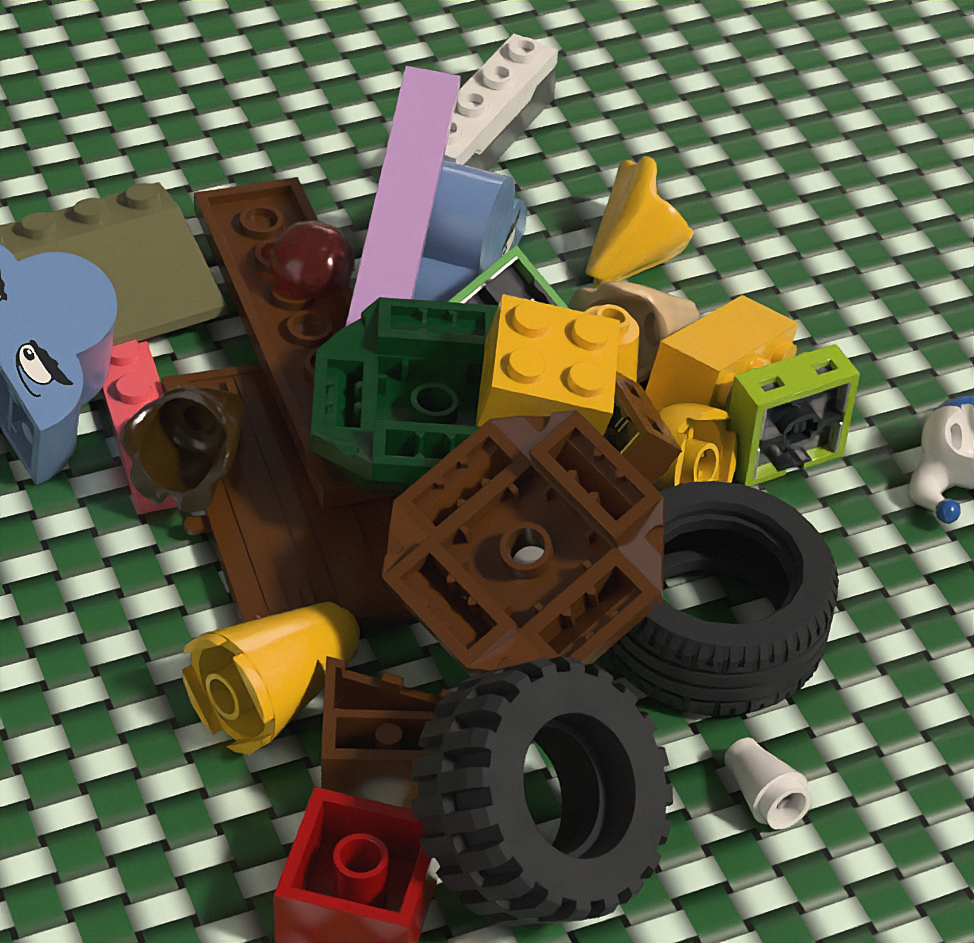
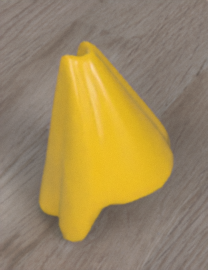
M644 156L638 163L624 160L618 167L612 191L585 271L588 276L594 277L593 286L596 289L605 282L622 281L674 258L687 247L694 234V231L688 227L687 222L680 213L657 194V165L649 156Z

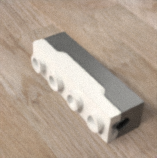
M513 34L459 89L444 160L488 171L554 99L557 70L555 65L557 64L558 50L538 43L534 39Z

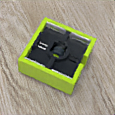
M837 344L811 352H803L795 357L763 367L752 368L746 372L734 375L729 407L731 419L727 420L726 430L734 431L737 435V462L734 475L741 485L754 486L786 475L788 468L800 465L802 469L844 456L860 373Z

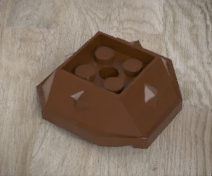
M577 410L553 412L551 416H514L489 419L393 501L387 555H385L382 579L386 587L470 676L541 658L551 659L560 656L577 658L585 665L591 664L663 602L664 496ZM534 546L544 550L542 556L533 563L519 564L513 561L516 553L525 547Z

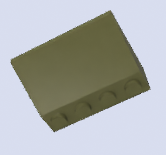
M160 182L136 184L121 193L103 198H86L71 207L50 213H32L21 221L0 226V244L8 249L17 261L40 253L64 252L89 260L106 274L114 287L117 297V315L112 347L133 340L138 342L228 314L225 300L179 205Z

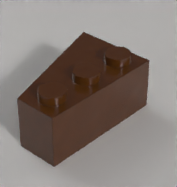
M326 656L321 789L412 809L411 800L418 798V782L411 781L414 758L421 757L424 748L418 745L419 738L426 722L437 719L433 714L437 704L447 693L453 691L442 689L440 696L403 686L404 678L384 672L382 678L377 679L346 670L344 660Z

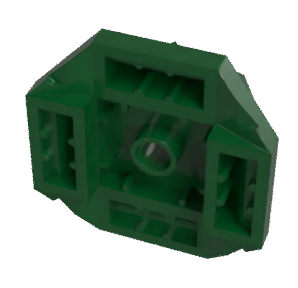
M387 297L377 298L361 312L360 319L339 330L316 350L310 451L332 461L361 493L401 495L480 428L476 427L485 342L498 306Z

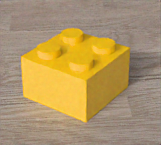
M502 294L485 342L476 427H481L489 419L514 416H551L553 412L577 410L603 436L613 415L620 320Z

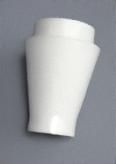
M742 738L730 746L725 754L724 763L733 773L754 818L759 823L769 824L774 829H785L797 823L808 811L812 800L806 777L763 749L753 738Z

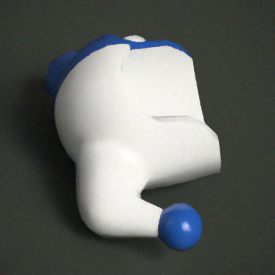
M968 395L943 402L927 418L921 436L923 456L912 475L909 485V498L911 501L923 508L936 512L937 518L946 524L957 521L961 514V508L958 502L950 498L945 499L942 493L953 486L974 489V396Z

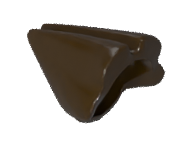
M194 386L172 388L163 396L146 404L128 420L120 436V443L132 459L133 464L130 478L134 487L145 498L156 504H161L167 496L173 497L178 505V509L182 512H199L208 508L213 502L219 480L227 475L234 461L240 440L241 426L246 412L245 404L232 392Z

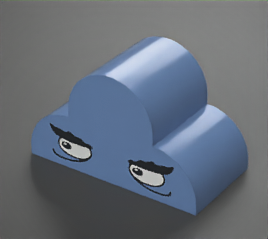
M443 160L413 299L448 302L515 245L518 246L526 230L527 210L525 201L515 198V184L512 177Z
M0 244V427L34 484L38 485L58 474L71 459L77 441L80 407L97 395L106 382L110 368L116 323L117 297L114 287L106 274L89 260L64 252H46L17 261L14 255Z

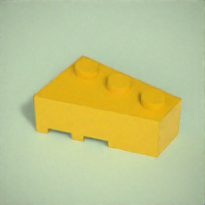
M741 295L660 341L645 393L656 410L683 402L718 408L729 414L734 375L746 372L752 368L763 367L795 357L797 346L793 344V340L799 323ZM723 419L725 422V427H727L728 419Z

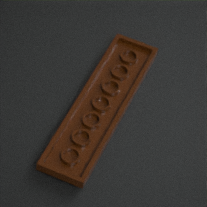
M293 177L195 192V214L322 509L393 496L361 493L332 461L310 451L316 350L339 330L346 327L353 292L299 178Z

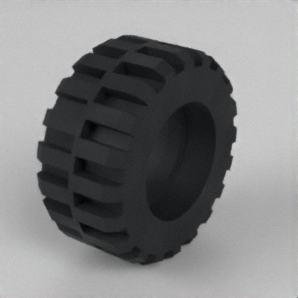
M560 656L551 659L541 658L474 675L461 682L457 691L447 693L437 704L433 713L437 719L426 722L419 738L418 745L424 748L422 756L414 758L411 781L418 782V798L412 799L411 804L413 819H421L425 836L419 838L421 846L428 859L435 858L440 868L435 873L450 892L462 891L459 898L462 904L477 915L487 914L494 923L506 926L524 925L525 927L582 921L613 913L619 904H627L640 892L644 885L641 879L651 877L662 857L656 850L658 845H664L668 840L671 821L665 819L666 806L673 804V784H666L664 767L669 766L665 747H658L653 733L658 729L649 713L646 711L639 712L635 707L638 698L621 682L611 684L613 676L592 663L585 665L577 658ZM532 740L542 748L551 761L561 790V821L552 845L542 836L534 824L525 799L523 784L524 764Z

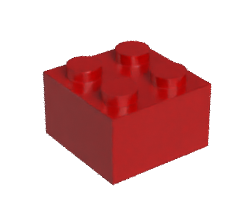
M314 787L274 893L275 943H418L439 878L435 872L440 866L435 858L428 859L419 841V838L425 836L421 819H413L412 809Z

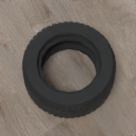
M721 481L689 482L659 491L664 496L663 581L668 577L691 572L728 575L757 588L772 602L776 611L764 619L742 624L707 622L674 609L663 599L662 603L606 651L609 661L613 663V666L627 681L659 703L688 713L707 716L743 715L771 707L792 696L805 685V682L811 679L824 655L838 598V571L835 566L834 556L831 554L828 545L824 542L825 540L817 529L794 507L772 494L747 485Z

